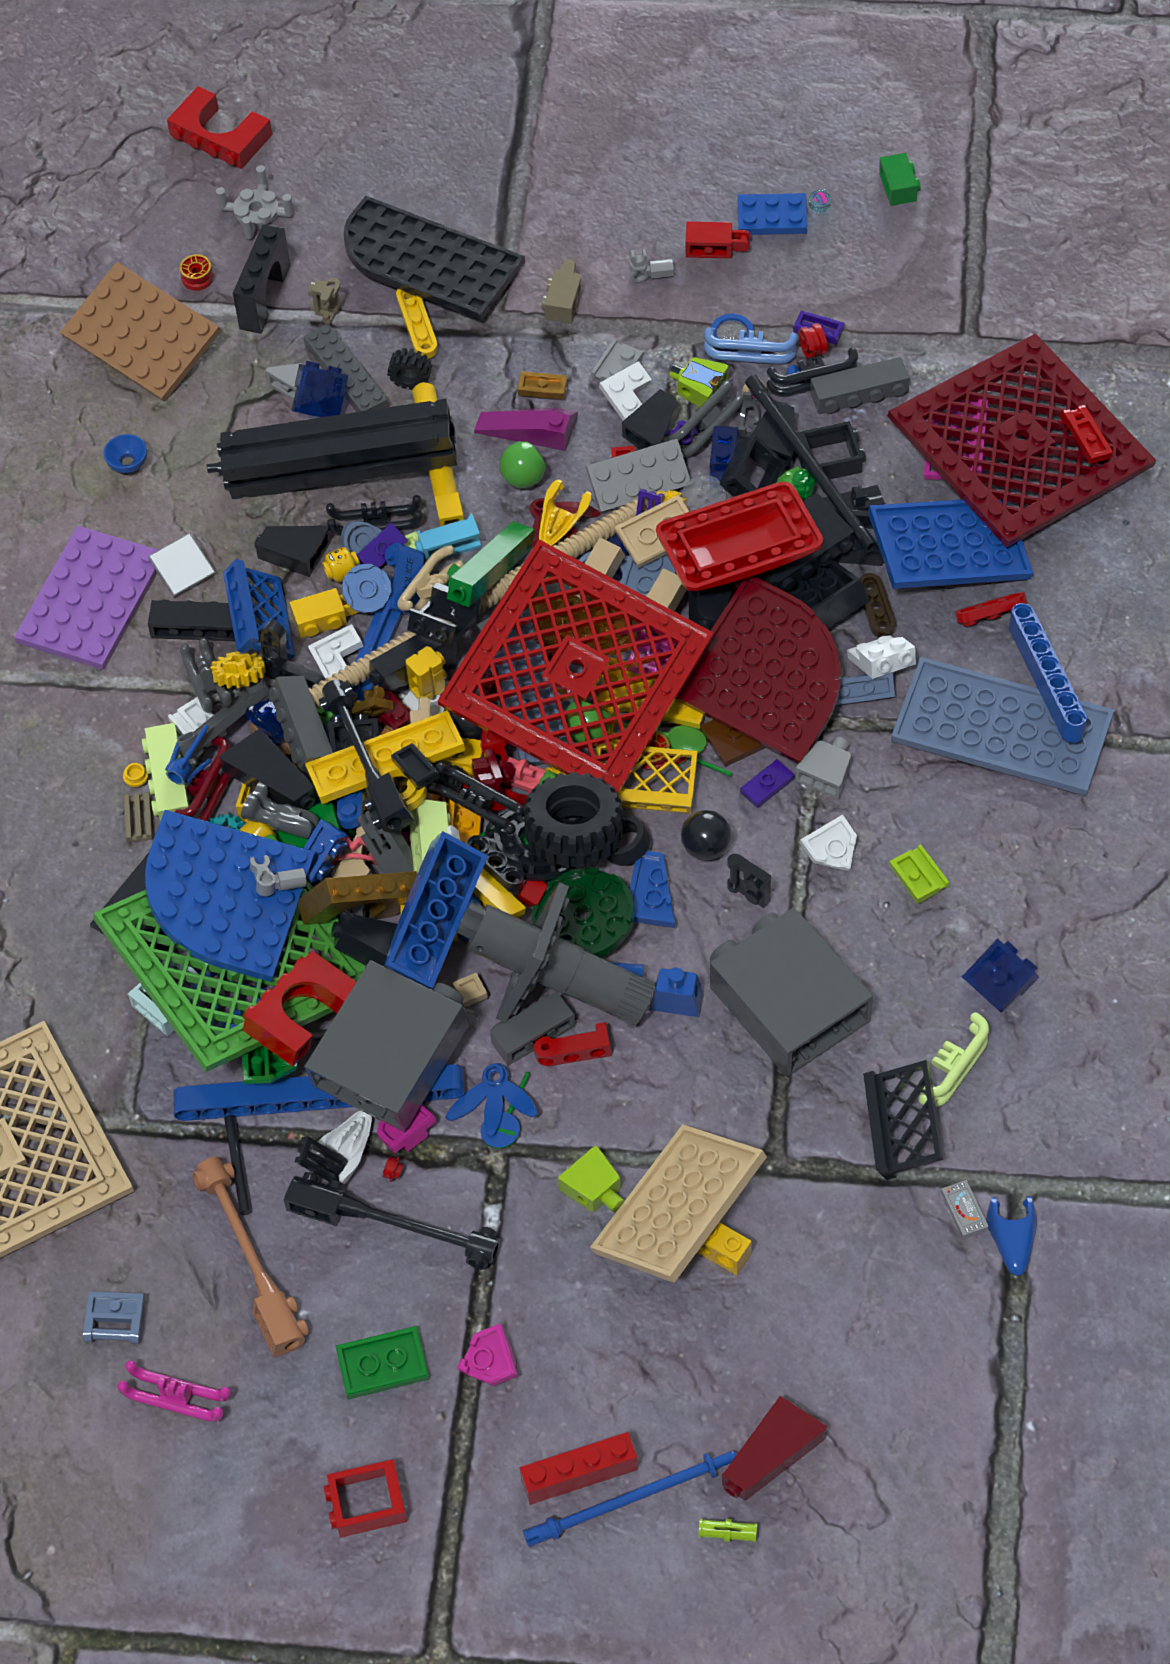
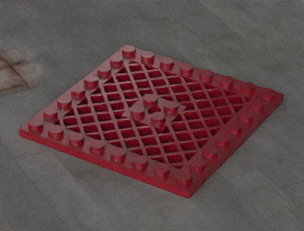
M1036 333L889 410L887 415L891 422L1006 548L1150 469L1156 462V459ZM1024 371L1036 373V377L1023 375ZM1005 382H1016L1018 386L1005 385ZM1022 384L1032 385L1034 390L1022 388ZM1039 387L1049 388L1051 393L1038 391ZM987 390L999 392L1000 394L999 396L988 395ZM1004 393L1016 395V400L1004 398ZM1020 397L1032 398L1033 401L1032 403L1020 401ZM978 399L982 400L981 406L968 404L969 400L977 402ZM986 400H988V404L998 405V409L985 407ZM1037 400L1048 401L1049 406L1037 404ZM1054 403L1065 404L1066 408L1053 407ZM1085 405L1112 449V457L1093 463V467L1080 465L1081 461L1088 462L1075 438L1067 436V431L1070 432L1067 425H1064L1062 421L1052 420V415L1060 417V412L1070 409V407L1075 410L1077 406ZM1002 406L1015 408L1014 412L1003 411ZM950 410L963 412V416L950 414ZM1035 412L1048 414L1047 419L1036 417ZM967 413L976 415L980 413V419L969 418ZM984 413H987V417L996 418V422L983 420ZM932 420L942 421L944 426L931 424ZM948 423L961 425V429L948 427ZM965 426L974 428L978 426V432L967 431ZM982 426L986 427L988 434L982 433ZM1050 429L1063 430L1062 435L1050 433ZM1016 436H1023L1027 440H1018ZM946 437L959 438V442L946 440ZM963 439L973 441L977 439L976 445L965 444ZM984 439V443L993 444L992 448L981 447L980 440ZM1055 442L1061 443V448L1054 447ZM1066 444L1078 446V450L1065 449ZM962 452L970 453V454L975 453V454H974V459H973V458H968V457H962V456H961V453H962ZM983 453V456L991 457V461L979 460L978 454ZM1047 454L1059 456V461L1047 459ZM1064 457L1076 459V464L1064 462ZM995 458L1008 460L1007 465L995 463ZM1029 464L1041 466V471L1028 469ZM977 466H982V469L989 470V475L976 473ZM1045 469H1057L1058 474L1045 472ZM993 471L1006 473V477L993 476ZM1062 471L1074 472L1075 475L1074 477L1062 475ZM1010 474L1022 476L1023 479L1022 481L1010 479ZM1027 477L1040 480L1039 484L1027 482ZM1044 481L1055 482L1056 487L1046 486ZM991 486H1003L1004 491L991 489ZM1008 488L1019 489L1021 494L1010 493ZM1025 491L1038 493V497L1027 496ZM1007 501L1019 503V508L1006 506Z

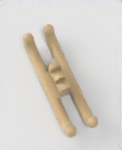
M452 546L442 547L429 557L398 599L397 606L400 610L408 611L413 608V603L410 599L416 592L420 600L413 609L420 611L431 599L432 586L436 582L443 585L449 580L447 572L451 565L455 563L460 568L464 565L463 561H455L443 568L440 573L430 575V572L441 559L454 553Z

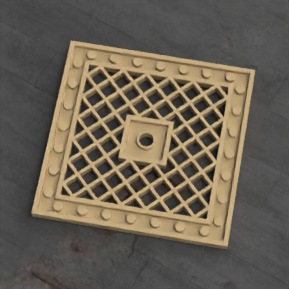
M45 1021L0 1042V1078L8 1079L5 1088H0V1116L1 1114L12 1116L9 1125H7L4 1117L0 1119V1177L7 1174L5 1180L0 1179V1187H2L0 1191V1210L2 1206L13 1208L9 1218L0 1216V1224H2L0 1225V1258L134 1192L126 1173ZM22 1065L32 1068L29 1077L18 1074ZM13 1067V1069H12L11 1072H7V1071H6V1070H8V1069H10V1068ZM39 1070L45 1081L35 1079ZM15 1081L25 1084L22 1093L12 1091ZM32 1086L43 1088L40 1097L29 1095ZM49 1091H51L55 1101L46 1099ZM8 1098L19 1100L15 1109L4 1107ZM25 1102L36 1104L33 1114L22 1111ZM43 1106L54 1109L50 1118L40 1116ZM60 1112H62L66 1122L57 1120ZM19 1118L29 1121L26 1130L15 1128ZM36 1123L47 1125L44 1134L33 1132ZM54 1127L65 1130L61 1139L51 1137ZM71 1132L78 1143L68 1141ZM13 1135L23 1137L19 1146ZM30 1139L40 1142L37 1151L26 1149ZM47 1144L58 1146L55 1155L44 1153ZM65 1148L76 1151L72 1160L62 1158ZM82 1153L89 1164L79 1162ZM24 1156L34 1158L30 1168L24 1166L27 1164ZM40 1160L51 1163L48 1172L37 1170ZM58 1165L69 1167L66 1177L55 1174ZM76 1169L87 1172L84 1181L72 1179ZM16 1172L27 1175L23 1184L12 1182ZM33 1177L45 1179L41 1189L30 1186ZM51 1181L62 1184L59 1194L48 1191ZM69 1186L76 1187L67 1192ZM9 1189L20 1192L16 1201L5 1199ZM27 1194L38 1196L34 1206L23 1203ZM45 1198L51 1199L50 1201L43 1204ZM20 1210L26 1212V1213H24V1214L18 1216Z

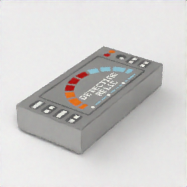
M967 1180L941 1189V1194L962 1239L988 1231L989 1226Z

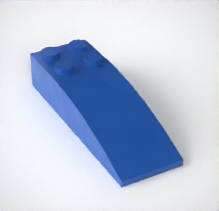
M443 831L431 841L404 905L384 966L431 990L433 989L488 855Z

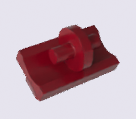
M485 749L484 757L472 759V772L474 776H477V780L502 793L500 783H508L515 776L516 770L511 762L505 761L497 763L492 749Z

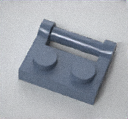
M89 1292L83 1330L84 1342H93L94 1339L124 1340L130 1341L131 1344H140L145 1303L144 1294ZM95 1322L131 1323V1330L94 1327Z

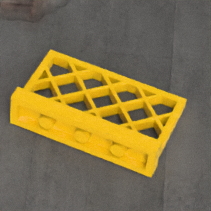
M605 743L596 745L595 756L601 755V750H607ZM610 744L612 751L615 749L617 744ZM646 747L643 752L644 754L641 756L642 760L636 764L631 772L640 784L634 789H626L623 786L618 794L621 799L622 808L692 814L698 751ZM655 755H663L668 762L657 770L649 760ZM680 757H691V766L683 772L674 763ZM646 763L654 773L643 781L635 771ZM671 765L679 775L668 783L660 773ZM690 772V778L688 779L686 775ZM656 776L665 785L658 792L651 791L646 785ZM683 778L689 785L688 794L676 793L672 786Z

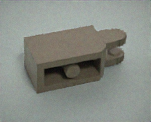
M565 259L560 270H555L553 277L548 279L547 296H543L541 302V309L544 310L545 320L569 324L573 322L582 291L580 287L581 277L575 272L576 263L571 259Z

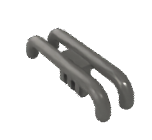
M723 380L720 383V388L679 430L668 437V441L674 439L680 441L695 426L698 428V431L705 429L693 443L681 450L683 458H688L698 451L743 404V395L736 394L732 397V402L722 412L716 406L732 388L730 380Z
M202 638L199 640V648L202 655L196 657L198 671L189 646L186 644L181 645L180 653L203 711L205 713L212 712V701L206 692L215 689L222 705L229 707L232 704V699L225 685L218 686V682H213L210 667L214 658L207 639Z

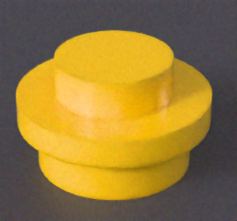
M139 763L129 764L123 772L124 782L130 787L144 785L148 780L147 769Z

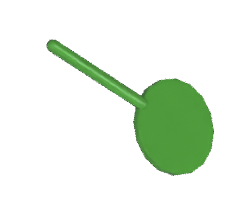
M623 723L624 728H627L629 724ZM681 725L672 728L669 733L656 731L667 737L672 749L698 751L699 754L705 749L707 744L706 737L697 728Z

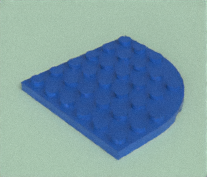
M165 810L146 863L145 887L147 901L156 922L163 932L176 945L179 943L189 950V954L193 957L222 969L272 982L298 906V899L301 897L304 887L283 891L275 889L274 893L270 896L259 895L256 892L254 873L250 870V858L254 857L257 864H263L264 855H267L270 859L269 868L274 875H277V872L303 868L307 879L315 852Z

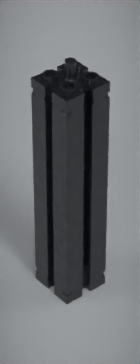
M440 399L436 402L426 401L235 430L233 433L230 431L220 433V443H217V451L219 457H221V462L207 464L208 474L218 472L219 476H223L225 490H229L232 499H238L243 496L251 497L439 469L443 466L452 467L457 466L455 426L452 416H450L447 399Z

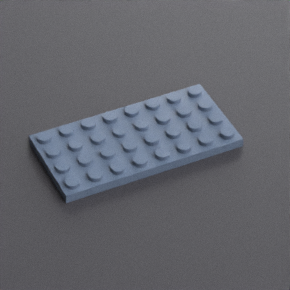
M921 657L891 735V742L1087 796L1114 715V709L1079 700L1087 716L1083 739L1076 743L1067 742L1061 737L1037 688Z

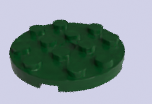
M579 868L565 872L551 880L547 884V888L539 903L533 905L532 925L537 921L560 882L569 886L565 896L569 898L568 904L564 912L559 913L563 917L561 921L562 928L559 934L560 938L582 947L585 951L598 957L612 952L626 939L634 923L635 904L629 888L617 875L602 872L599 868ZM586 910L590 912L586 916V920L577 917L581 911Z

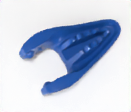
M1026 1196V1199L1023 1201L1027 1216L1020 1220H1007L998 1215L1000 1203L996 1197H991L986 1217L990 1234L1009 1272L1015 1276L1023 1275L1030 1260L1037 1229V1214L1032 1197Z

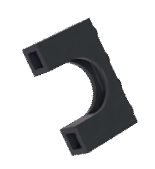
M263 224L233 291L240 330L260 334L263 331L269 317L265 297L267 279L284 282L290 268L285 228Z
M818 493L803 503L822 534L823 546L819 550L800 559L757 574L761 580L785 592L791 590L803 578H809L821 566L830 564L834 557L840 553L848 552L853 546L855 531Z

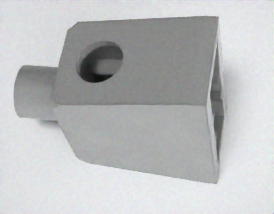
M836 737L832 745L824 741H818L797 765L795 781L839 800L851 767L852 755L846 751L849 743L841 737Z

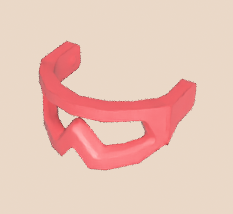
M347 837L345 841L348 843L347 846L351 851H354L360 844L366 846L361 837H357L353 842ZM346 853L340 857L337 855L332 862L333 865H336L339 860L361 859L371 861L375 866H378L371 853L369 855Z

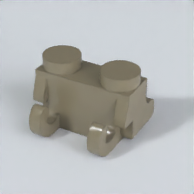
M329 278L328 281L317 280L316 283L311 282L308 288V295L313 297L310 310L314 311L315 315L322 316L325 324L332 323L343 302L342 296L338 294L340 281L336 278Z

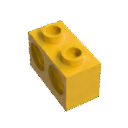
M719 1222L697 1253L737 1276L751 1256L752 1241Z

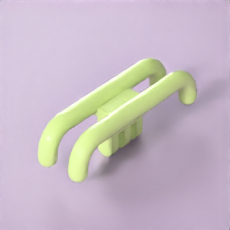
M975 1012L970 1016V1020L973 1023L970 1024L969 1030L975 1034V1037L967 1048L963 1050L953 1043L945 1041L942 1046L945 1050L940 1049L937 1052L938 1057H934L931 1061L932 1065L947 1073L942 1083L937 1087H933L936 1107L944 1105L951 1098L988 1044L989 1025L986 1019L979 1013ZM923 1093L918 1097V1101L922 1105L927 1101V1097Z

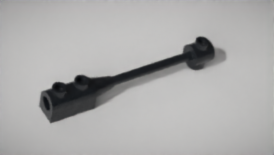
M336 679L327 682L322 688L323 697L319 699V703L325 712L330 711L332 714L341 716L363 765L368 796L363 799V802L370 813L375 811V814L370 818L377 830L382 828L388 833L397 832L415 822L399 785L388 772L381 776L372 763L349 712L353 706V700L358 695L349 680L343 682Z
M305 1172L303 1177L294 1176L283 1199L286 1211L333 1226L338 1225L341 1216L370 1218L466 1248V1263L479 1270H485L488 1264L492 1265L500 1247V1238L496 1237L497 1232L492 1228L482 1227L480 1232L473 1230L469 1237L372 1208L370 1205L348 1194L347 1191H344V1185L341 1182L329 1180L328 1185L318 1183L319 1177L310 1172Z

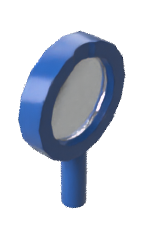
M733 313L724 314L716 318L711 325L714 332L713 335L718 339L739 340L740 330H745V337L749 338V330L754 331L753 324L748 318ZM716 348L719 351L738 352V349Z

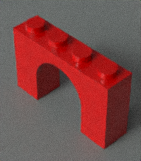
M197 86L167 119L170 136L189 144L193 148H198L212 157H217L229 165L242 169L273 135L270 119L251 111L234 130L226 133L209 132L203 127L219 110L215 93Z
M311 951L305 958L300 957L295 963L293 970L289 973H284L272 990L267 989L255 1006L251 1005L243 1015L245 1019L243 1031L288 1064L294 1066L310 1050L313 1035L292 1021L285 1014L282 1006L293 998L310 997L322 1002L338 1013L356 981L314 951Z

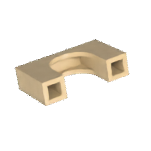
M599 537L585 564L613 578L625 555L621 547ZM663 568L646 597L675 611L687 589L681 583L678 575ZM580 594L575 595L577 601L582 603ZM585 595L587 602L594 601L593 598ZM601 606L596 607L599 612L603 613ZM607 607L608 613L617 612V611H615V610H613V609ZM623 618L618 619L620 622L625 624ZM629 618L630 624H631V623L634 624V625L639 624V623H637V622H635L634 620H632V619ZM651 630V634L661 636L660 634Z

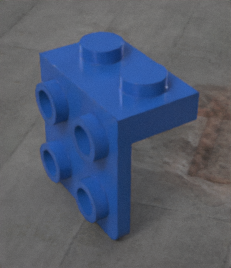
M324 819L319 821L303 848L315 852L309 870L310 874L307 878L311 883L321 880L323 877L328 878L335 865L332 862L337 855L340 857L348 845L345 841L349 835Z

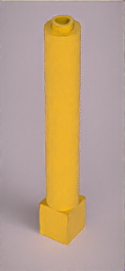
M419 383L412 390L414 403L437 401L435 387L430 383ZM443 466L439 469L428 470L439 526L464 520L452 467Z

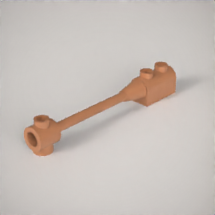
M210 1157L199 1163L196 1170L192 1171L194 1184L199 1192L206 1190L208 1194H217L255 1276L254 1281L259 1297L254 1298L252 1312L273 1358L292 1352L305 1343L304 1336L308 1335L307 1325L303 1319L296 1321L293 1314L298 1311L295 1299L292 1296L286 1298L269 1275L264 1272L226 1190L232 1183L230 1178L235 1176L231 1163L223 1164L220 1157Z

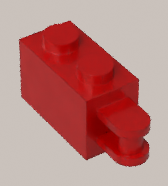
M686 222V258L731 259L732 251H747L750 249L748 241L750 240V232L747 230H732V222Z

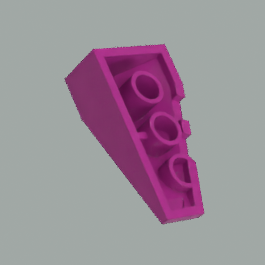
M556 407L481 412L474 433L517 442L527 441L532 445L566 451L578 412Z

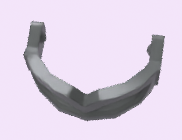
M743 392V404L737 436L750 437L756 428L755 425L761 420L760 408L757 400L752 398L751 392ZM753 406L755 418L747 422L748 427L752 429V432L749 433L747 428L744 427L746 408Z

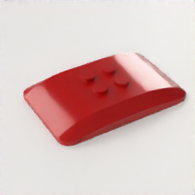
M778 482L663 520L656 526V534L681 583L690 591L708 589L763 573L809 555L823 546L822 534L795 487L789 482Z

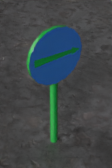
M530 1072L525 1073L519 1085V1088L522 1090L529 1079ZM511 1104L507 1113L503 1112L501 1124L495 1135H487L485 1123L483 1122L480 1132L486 1145L502 1149L509 1147L518 1139L521 1129L519 1121L512 1115L514 1107Z

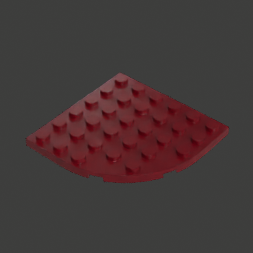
M755 576L743 579L711 630L714 633L712 640L675 700L799 764L812 749L824 730L838 700L841 674L837 648L828 628L809 606L791 594Z

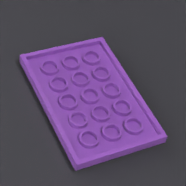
M77 525L15 634V642L104 670L157 574L148 556L158 550Z

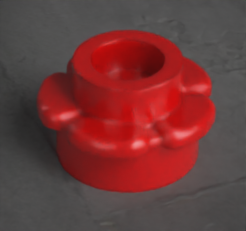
M389 1156L385 1164L382 1177L389 1179V1182L393 1178L399 1179L403 1164L399 1163L398 1156L397 1158Z

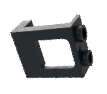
M436 582L432 586L430 601L420 611L410 609L407 631L453 647L478 620L481 599L478 598L470 607L448 600L449 587ZM434 616H437V617L443 618V619H445V620H448V621H450V622L456 623V624H458V626L456 627V625H454V624H452V623H449V622H446V621H444V620L438 619V618H436V617H434Z

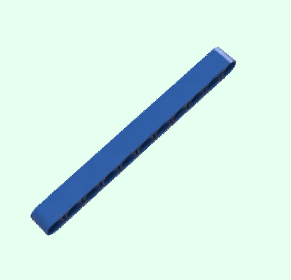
M455 1064L445 1065L424 1101L448 1100L462 1097L465 1093L463 1068ZM309 1076L280 1078L272 1083L243 1084L242 1081L182 1086L176 1088L173 1092L174 1117L181 1121L224 1118L228 1115L241 1117L353 1107L313 1087Z

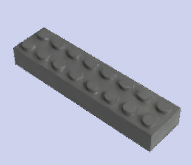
M329 324L303 336L306 348L356 412L388 407L387 398Z

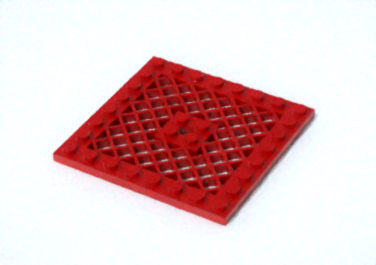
M539 539L439 697L437 704L566 775H569L570 772H577L578 775H584V773L591 774L595 779L597 777L603 779L606 785L610 784L615 789V792L619 794L712 640L714 633ZM558 582L560 592L548 594L545 585ZM563 583L572 587L573 589L565 590ZM541 587L543 596L534 598ZM580 594L582 603L569 606L567 597ZM585 595L593 598L594 601L587 602ZM562 598L565 608L552 611L550 601ZM546 603L548 612L535 615L533 605ZM601 606L604 615L591 618L589 609ZM607 607H609V608H611V609H613V610H615V611H617V612H614V613H610V614H609V613H608V610H607ZM529 608L531 616L521 618L526 609ZM584 610L587 619L574 622L572 613ZM567 614L569 624L557 626L555 617ZM550 618L552 628L540 631L537 621ZM623 618L626 627L613 630L611 620ZM629 618L639 624L630 625ZM606 622L609 631L596 634L594 625ZM533 623L535 632L523 635L520 626ZM589 626L591 636L579 638L576 629ZM516 627L518 636L509 638ZM645 629L648 639L635 642L633 632ZM572 630L574 638L566 635L564 640L561 641L559 633ZM651 630L661 636L652 637ZM555 634L557 644L544 647L542 637ZM628 634L631 643L618 646L616 636ZM611 638L613 647L601 650L598 641ZM538 639L540 648L527 651L525 641ZM667 641L670 651L657 653L655 644ZM594 642L595 649L587 646L586 644ZM673 642H675L676 644H678L675 649H674ZM520 643L523 652L510 655L507 646ZM650 645L653 655L640 658L638 648ZM503 647L505 657L496 659L497 655ZM633 650L635 659L623 662L621 652ZM556 651L553 658L549 662L547 653ZM616 654L618 663L609 665L611 658L608 655ZM542 655L544 664L532 667L529 658ZM669 658L662 669L660 660ZM525 659L527 668L514 671L512 662ZM655 661L657 671L645 674L642 664ZM508 663L510 673L497 676L495 666ZM578 663L582 665L583 671L578 674L572 673L569 670L570 665ZM638 666L640 675L628 678L625 669ZM490 668L493 677L483 679ZM620 670L623 680L610 682L608 673ZM543 672L542 679L545 681L536 683L534 674ZM529 675L532 685L519 688L517 678ZM603 675L606 684L596 686ZM657 678L652 688L649 689L647 680ZM512 679L515 689L502 692L499 682ZM642 682L645 691L632 694L630 685ZM495 683L497 693L484 696L482 686ZM625 686L628 696L615 699L613 689ZM551 687L554 697L541 699L539 690ZM556 687H558L559 689H561V690H563V691H565V692H567V693H566V694H562V695H558V691H557V688H556ZM477 688L480 696L474 693ZM608 690L611 700L598 703L595 693ZM534 691L537 701L524 704L521 694ZM591 694L593 704L580 707L578 699L586 703ZM517 695L519 705L506 708L504 698ZM573 699L576 709L563 712L561 702ZM644 699L637 711L635 701ZM500 700L502 708L498 707L497 705L491 702ZM630 702L633 712L620 715L617 705ZM556 703L559 713L546 716L543 706ZM613 706L615 716L603 719L600 709ZM539 707L541 717L528 720L526 710ZM596 711L598 721L585 724L583 713ZM522 712L524 720L513 715V713ZM578 715L581 725L568 728L565 718ZM561 719L563 729L550 732L548 722ZM632 719L627 729L624 730L622 721ZM618 723L620 733L607 735L605 726ZM544 724L546 732L535 727V725ZM600 727L603 737L590 740L587 730ZM583 731L585 741L573 744L570 734ZM566 736L568 744L557 739V737ZM619 740L612 752L610 742ZM605 743L608 753L595 756L592 746ZM588 748L590 756L579 750Z

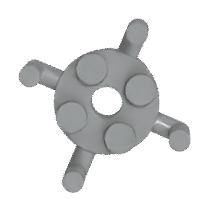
M262 165L256 167L257 189L242 190L234 203L227 202L224 188L216 189L219 209L234 212V217L243 226L245 238L248 240L254 237L255 230L261 229L263 224L275 222L278 216L292 217L294 214L290 194L283 195V208L278 206L275 194L272 191H266L268 183L265 167ZM256 207L261 208L256 212L251 211L253 208Z

